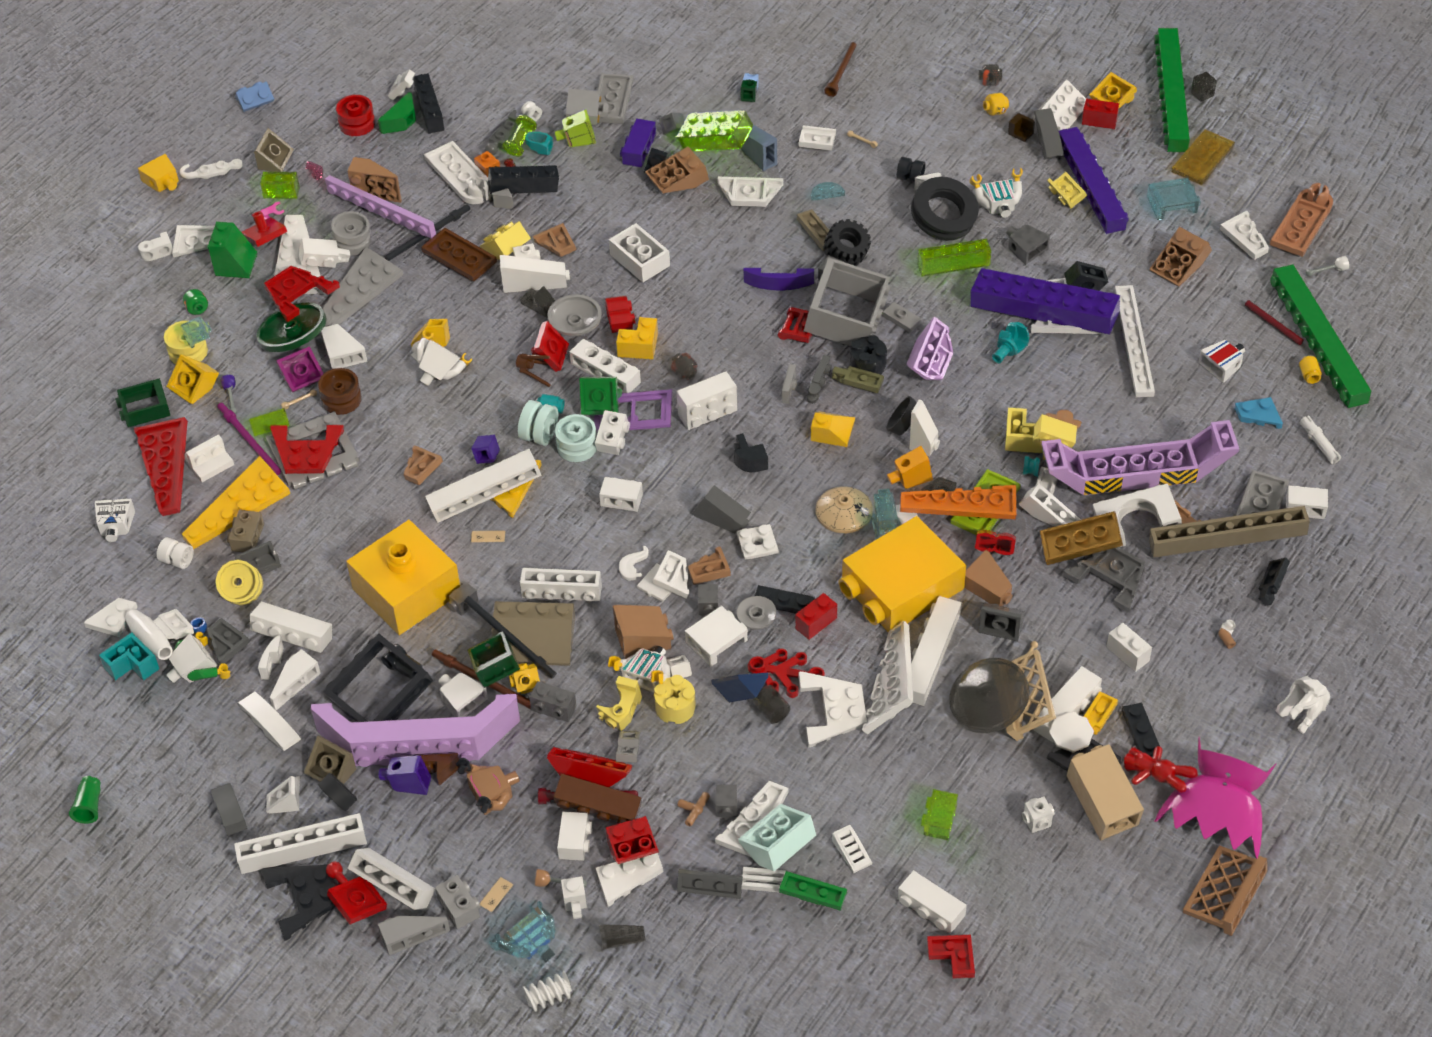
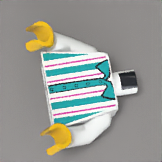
M1020 168L1019 175L1014 173V169L1012 170L1011 175L1015 182L1009 179L979 185L982 180L981 175L977 174L978 181H975L972 176L970 184L975 186L974 193L978 204L987 209L992 215L1000 213L1003 218L1010 216L1011 211H1014L1015 205L1018 204L1022 195V181H1020L1023 173L1022 168Z
M656 646L653 651L640 649L636 654L626 659H620L617 656L609 657L608 667H614L615 671L621 669L623 677L637 680L640 688L655 692V686L663 684L666 678L671 677L670 666L667 664L666 657L664 656L666 651L661 646Z

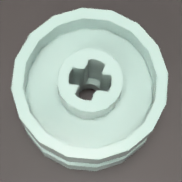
M529 400L520 415L518 437L525 441L534 440L536 444L547 446L554 436L555 427L558 423L557 407L548 404L543 406L541 402Z
M579 414L568 415L560 419L556 424V447L558 454L563 459L569 462H581L595 454L597 450L595 446L596 427L589 417Z

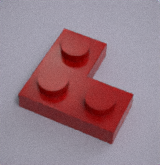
M971 934L927 936L929 960L951 959L953 979L975 978Z

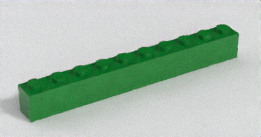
M1158 28L1157 35H1154V45H1156L1155 55H1158L1156 57V66H1159L1157 68V77H1160L1158 79V88H1161L1159 91V99H1162L1160 110L1163 111L1161 121L1164 122L1163 133L1166 134L1164 135V145H1167V152H1188L1190 136L1178 28Z
M1294 264L1273 269V274L1270 278L1272 287H1275L1279 298L1285 304L1286 310L1290 312L1294 323L1300 328L1301 335L1306 338L1309 348L1313 350L1317 361L1321 363L1325 374L1332 381V386L1340 394L1341 401L1346 404L1347 408L1368 404L1372 392Z

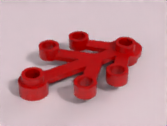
M781 648L766 658L756 656L748 662V671L751 674H775L787 689V696L790 698L798 696L799 688L792 683L788 676L799 678V672H806L825 677V672L820 667H813L809 671L791 668L795 665L803 666L807 663V655L804 652H798L794 657L787 660V651ZM776 661L783 662L777 666L770 665ZM769 676L765 682L767 692L769 694H776L779 691V684Z

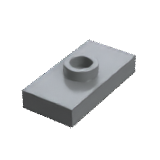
M895 302L882 313L883 317L909 333L922 323L920 317Z
M793 364L788 366L782 387V403L789 404L792 390H796L797 386L796 365Z

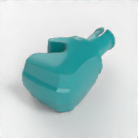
M1010 322L1005 331H1000L997 342L999 349L992 355L994 362L1000 364L1006 356H1014L1028 346L1029 332L1027 327L1020 322Z

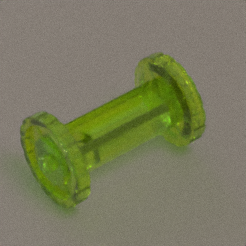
M526 115L517 116L516 123L518 127L511 140H505L502 144L503 149L515 157L523 155L524 149L522 144L526 134L529 131H535L537 128L536 122Z

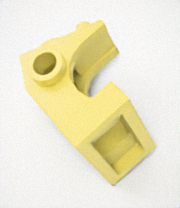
M618 676L616 685L621 699L619 704L611 708L599 705L596 707L601 721L605 719V722L614 729L616 727L622 731L631 722L636 706L641 702L642 695L637 680Z

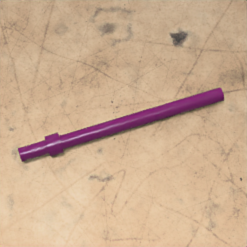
M219 403L217 408L222 412L224 419L235 427L254 451L261 456L276 475H279L281 469L237 420L236 414L229 410L224 403Z

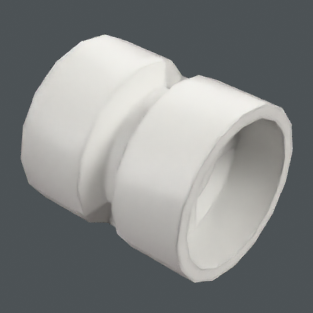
M168 537L160 542L157 549V559L159 561L172 564L181 569L189 566L194 554V549L191 545L183 542L179 543L177 540Z

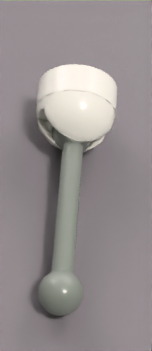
M1346 256L1337 258L1333 265L1315 270L1308 269L1306 275L1312 276L1314 273L1336 268L1339 271L1348 270L1349 261Z

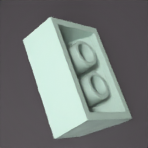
M779 804L742 835L738 841L759 866L775 871L816 836L811 815Z

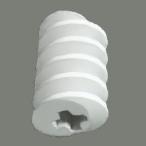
M565 971L562 972V978L555 974L554 982L550 977H546V985L539 980L537 988L533 983L529 984V991L524 986L522 987L529 1007L537 1012L538 1004L545 1009L546 1001L553 1006L554 998L562 1002L563 994L568 999H571V985Z

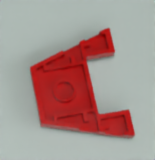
M289 266L264 283L266 291L287 322L300 314L299 308L291 302L312 288L317 287L327 295L340 288L339 282L336 280L332 282L326 280L324 276L317 277L311 275L309 271L294 266Z
M287 425L270 426L285 474L324 473L332 457V452L335 446L338 445L340 436L344 433V425H327L325 440L287 441Z

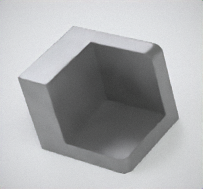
M670 113L659 118L663 134L665 135L676 130L687 129L683 113Z

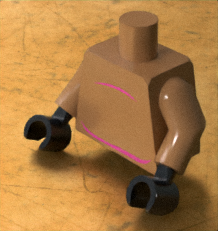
M460 758L456 763V766H460L458 769L459 774L468 773L466 774L468 786L477 800L476 806H480L481 812L484 815L491 811H502L512 798L511 786L520 782L516 771L504 775L500 766L492 767L470 764L466 758Z

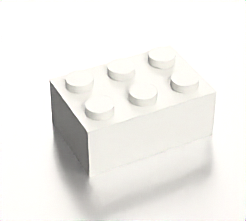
M637 223L609 239L610 255L641 282H645L670 266L669 250Z
M727 371L677 391L678 416L687 430L737 411V386Z

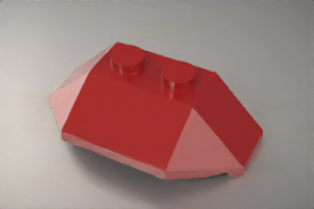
M553 747L547 754L548 761L560 776L564 774L605 787H611L619 782L632 770L631 764L616 762L613 759L579 751Z

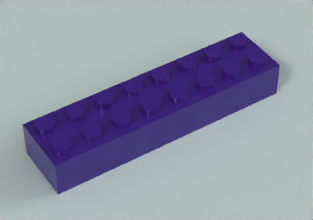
M981 268L970 291L971 307L1044 322L1049 320L1054 324L1074 326L1109 335L1120 312V295L984 268Z

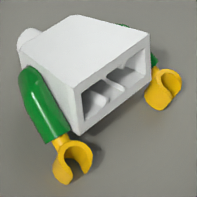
M197 632L195 637L188 634L185 639L177 642L172 655L169 657L174 668L166 675L173 683L181 677L191 683L217 677V675L221 679H228L230 671H228V665L225 663L221 664L219 669L216 668L217 664L204 647L208 644V637H204L202 632Z

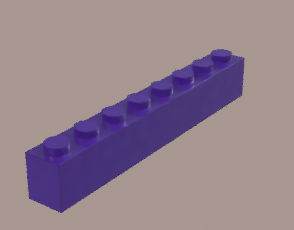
M1078 127L1059 130L1063 155L1080 187L1086 192V198L1105 233L1109 234L1126 230V225L1129 221L1128 214L1124 212L1121 201L1116 197L1115 190L1111 188L1108 178L1104 176L1103 169L1098 165L1096 156L1092 154L1090 145L1086 143L1084 134L1080 132Z

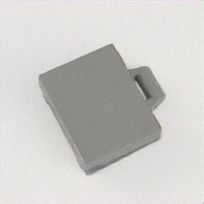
M568 89L566 118L587 109L591 124L597 125L599 117L608 116L609 105L601 102L600 91Z

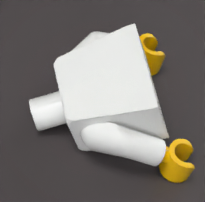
M426 330L423 331L416 349L417 362L420 364L419 368L425 371L420 381L429 386L434 377L441 381L442 379L448 380L457 376L472 361V358L469 361L464 359L466 353L461 357L457 356L432 340L433 333L428 337L425 335Z

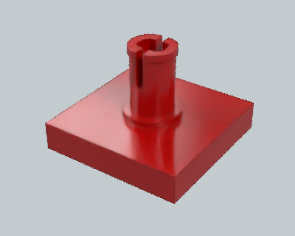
M258 211L252 214L256 225L242 231V234L250 243L259 247L286 233L287 229L285 225L272 217L265 220L263 213Z
M546 321L541 324L531 353L532 355L550 356L549 359L543 360L557 372L562 369L569 343Z

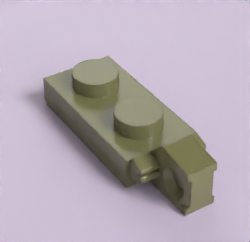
M851 366L844 369L834 367L832 371V379L874 393H879L884 381L883 375Z

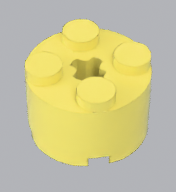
M674 675L666 678L663 684L655 686L656 714L662 721L681 724L693 716L696 707L695 690L688 680L684 679L681 675Z

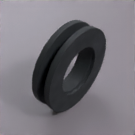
M934 177L924 181L918 187L911 202V214L917 226L929 236L940 240H956L967 235L972 229L979 213L978 202L973 192L960 181L949 177ZM941 197L952 201L958 206L961 217L948 220L937 216L931 210L929 200Z

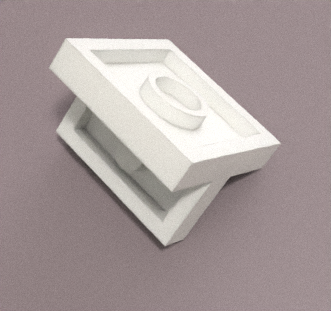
M219 435L185 453V463L201 482L234 465L233 459L225 451L223 440Z

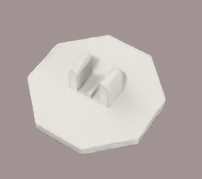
M1069 712L1054 719L1049 734L1057 747L1076 752L1089 746L1094 730L1087 718Z

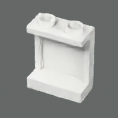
M720 606L685 630V641L712 667L717 663L718 654L739 640L743 643L748 641V629L742 622L740 623L735 619L731 611H727L723 606Z

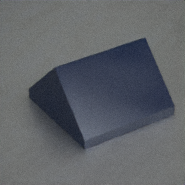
M768 673L739 674L712 679L711 682L730 703L756 698L769 675Z

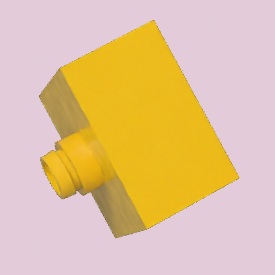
M407 520L346 561L352 589L399 636L450 601L449 595L460 587L457 564L410 520Z

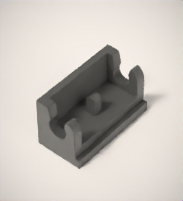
M271 541L235 556V560L246 561L258 569L261 576L281 567L278 554L274 551Z

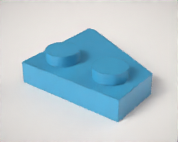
M1271 397L1235 403V411L1240 422L1255 423L1261 426L1268 423L1276 425L1278 429L1282 428L1283 422Z

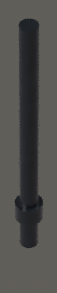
M466 204L458 210L451 211L447 217L434 224L435 231H438L452 221L455 222L460 219L461 215L471 210L470 206ZM416 235L384 256L385 259L388 261L392 260L427 236Z
M470 596L464 600L470 608L499 633L503 631L508 641L530 659L538 670L541 669L551 679L556 676L557 673L546 664L547 661L544 658L538 657Z

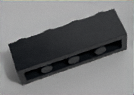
M429 73L413 76L415 94L428 134L444 131L443 116Z
M557 165L489 167L488 184L490 194L504 189H509L510 193L558 192L559 173Z

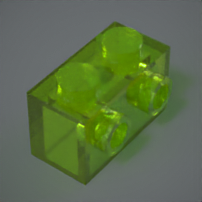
M297 172L262 173L260 185L263 198H298L300 185Z
M933 789L932 796H928L925 809H928V812L923 814L921 820L925 836L949 840L957 808L958 794Z

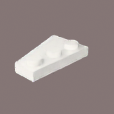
M1248 211L1220 224V230L1254 260L1268 253L1269 247L1261 233H1258L1256 230V225L1249 218L1250 214Z
M658 853L621 864L614 862L596 867V873L608 907L614 904V901L621 896L625 897L630 894V891L638 885H644L663 872Z

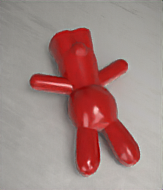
M1160 746L1155 747L1153 758L1135 747L1131 748L1129 753L1126 754L1124 758V768L1126 771H1136L1139 773L1131 780L1134 785L1139 784L1152 775L1158 782L1168 783L1176 791L1183 793L1187 790L1186 783L1175 775L1187 778H1195L1198 775L1197 769L1193 766L1175 765L1170 760L1161 759L1163 749Z

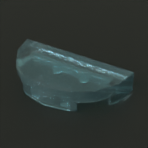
M833 182L820 183L811 191V201L845 196L843 187Z

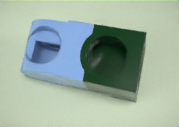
M744 74L740 87L741 101H756L759 74Z

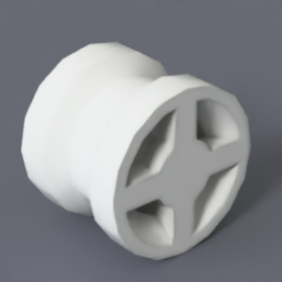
M528 101L522 106L521 114H527L530 122H536L541 117L542 110L534 102Z

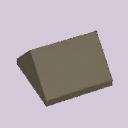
M269 128L266 129L254 151L257 167L259 170L281 173L294 149Z
M319 735L316 738L304 773L319 782L328 773H331L344 784L356 770L353 754Z

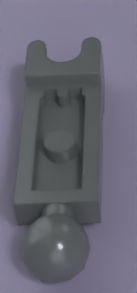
M513 110L508 115V119L489 138V143L485 146V152L489 151L492 155H495L498 152V147L504 149L520 131H523L528 126L527 114L516 117L517 111Z

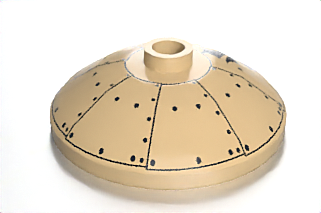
M836 487L826 491L819 497L815 511L818 521L826 529L836 533H853L861 530L870 522L873 506L869 497L862 491L852 487Z

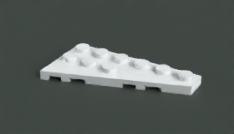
M286 215L284 225L287 232L282 234L275 275L289 266H294L319 277L318 266H304L300 263L298 249L301 239L309 238L303 215ZM314 287L305 294L325 293L317 287Z
M902 621L888 632L884 647L886 656L880 662L881 674L879 673L876 676L870 698L873 701L872 707L867 709L866 713L868 722L863 724L862 728L866 734H869L887 720L894 718L897 713L904 708H908L913 703L909 625L905 621Z

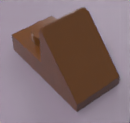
M458 753L420 755L429 773L437 772L439 785L444 783L460 767L456 766L459 760Z

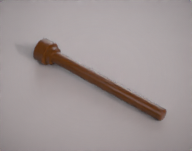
M851 42L832 82L826 85L824 92L827 96L834 97L837 95L839 90L838 83L857 46L855 42Z

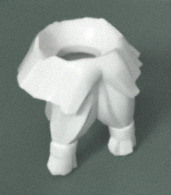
M1304 676L1294 681L1289 695L1277 706L1275 711L1281 717L1288 716L1289 714V717L1294 720L1303 709H1308L1306 718L1298 726V731L1304 734L1322 711H1326L1330 700V692L1318 680Z

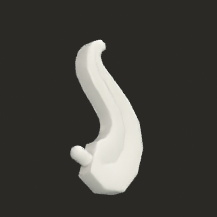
M646 546L642 547L643 551L628 554L619 562V572L623 579L631 581L636 580V577L642 576L641 573H637L633 565L648 557L649 551Z

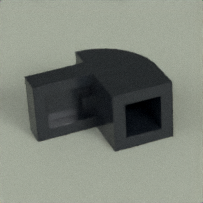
M744 434L736 435V443H734L735 465L739 469L750 473L768 470V456L764 445L759 444L748 447Z

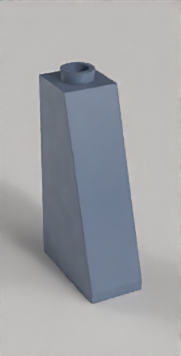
M743 118L729 125V138L763 171L777 165V139Z

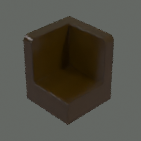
M1017 113L1009 121L1008 135L1026 142L1034 134L1035 121L1023 114Z

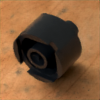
M870 335L869 337L853 341L850 351V366L881 375L887 364V347L885 343L876 335Z

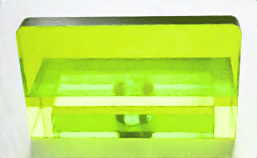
M285 408L247 418L254 437L271 432L270 426H290Z

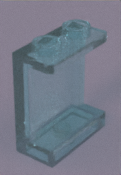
M1189 178L1148 184L1147 199L1157 220L1164 219L1166 211L1191 207L1193 213L1198 212V206L1201 204L1200 197L1196 195L1195 187L1191 184Z

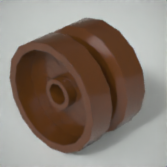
M335 368L325 372L320 377L318 388L322 405L326 411L343 415L353 412L359 407L362 396L358 377L353 371L345 368Z

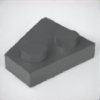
M220 618L207 629L220 665L229 661L250 642L246 635L223 618Z

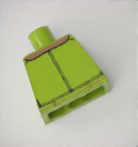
M587 109L562 120L563 129L555 131L557 141L567 139L569 147L596 144Z

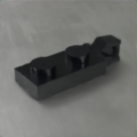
M1287 557L1270 561L1258 588L1260 590L1258 599L1262 601L1264 606L1272 605L1275 600L1274 594H1277L1290 564Z

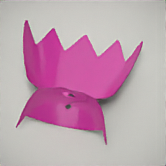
M1199 737L1198 764L1202 775L1184 779L1183 781L1187 787L1186 792L1181 793L1174 790L1159 810L1154 822H1157L1172 808L1175 829H1178L1192 818L1197 817L1203 839H1207L1226 827L1232 849L1238 848L1251 836L1256 859H1258L1262 838V809L1259 800L1251 792L1258 789L1265 782L1275 765L1265 772L1237 758L1201 749Z

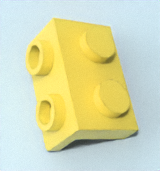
M1067 172L1054 182L1050 178L1047 180L1050 184L1049 190L1054 195L1058 194L1059 201L1063 205L1067 204L1070 208H1073L1087 196L1086 192Z

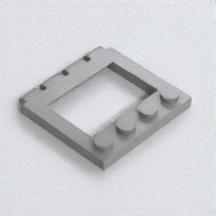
M332 412L288 428L287 441L303 440L307 437L314 438L320 436L321 432L326 431L327 425L342 424L337 414ZM345 430L338 440L344 453L331 457L324 473L285 474L273 436L265 437L288 487L293 486L294 490L306 486L307 480L311 484L325 479L324 474L330 477L341 473L342 467L346 471L358 466V455Z

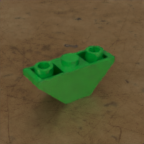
M408 92L378 119L380 133L406 131L416 122L412 93Z

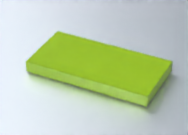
M987 469L975 487L992 489V486L1016 485L1017 494L1021 484ZM953 516L951 524L977 535L979 530H991L998 519Z

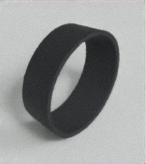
M911 396L906 397L897 406L886 426L888 431L898 436L905 433L911 426V412L917 404Z

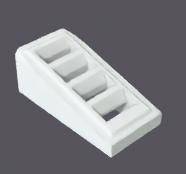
M851 825L832 834V842L853 873L872 865L871 859ZM853 843V845L845 848L846 845ZM860 857L863 858L862 860H860V861H858V862H856V863L853 862L854 860H856V859H858V858H860Z

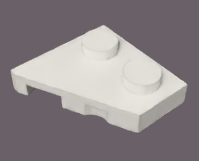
M409 69L403 72L402 75L399 74L388 97L392 100L397 96L400 97L404 93L405 88L409 89L413 84L412 78L415 73Z

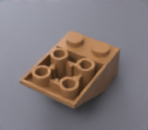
M689 147L684 148L645 171L662 193L696 188L709 180L706 166Z
M353 157L348 168L350 185L386 201H402L397 175L371 159Z
M1179 226L1149 270L1179 287L1204 263L1212 249L1209 242Z

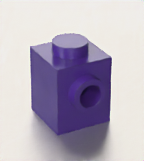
M495 434L477 436L471 448L476 464L493 463L500 451Z

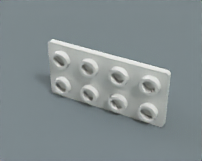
M1066 80L1057 91L1047 98L1038 110L1051 108L1058 131L1068 129L1083 112L1086 98Z

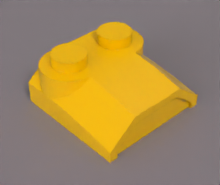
M1110 72L1089 96L1095 100L1120 103V108L1124 104L1133 101L1137 87Z

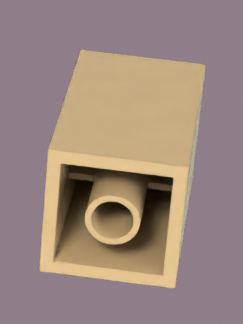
M1098 745L1091 752L1086 754L1078 753L1073 756L1066 776L1100 841L1138 826L1144 808L1110 745Z

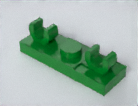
M786 871L779 888V893L841 911L847 895V889Z

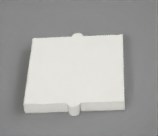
M656 563L640 581L637 588L647 593L649 597L653 596L664 602L672 592L652 583L661 566Z

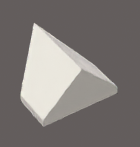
M300 776L289 777L267 794V813L299 811Z

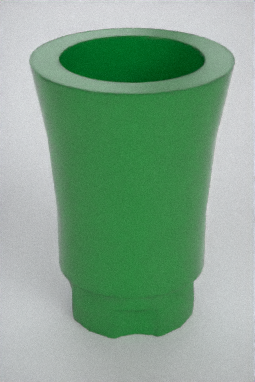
M92 776L82 777L77 787L74 802L69 810V816L75 822L90 824L97 821L101 782L98 778Z

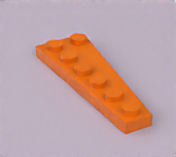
M1016 485L992 486V489L974 487L973 490L958 488L955 491L947 492L943 489L901 492L900 512L1016 520Z

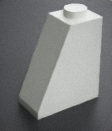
M335 324L323 328L321 335L332 369L367 362L364 346L340 325Z

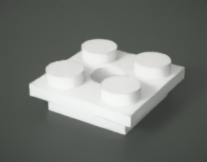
M770 524L736 531L745 560L779 553ZM755 542H760V543H762V544H761V545H755L754 543H755Z

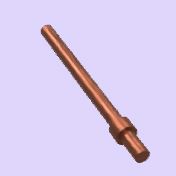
M436 649L432 652V656L442 661L445 666L455 668L480 682L474 669L457 661L456 657L450 654L446 655ZM495 682L488 686L503 695L516 694L518 703L531 709L529 699L500 683Z

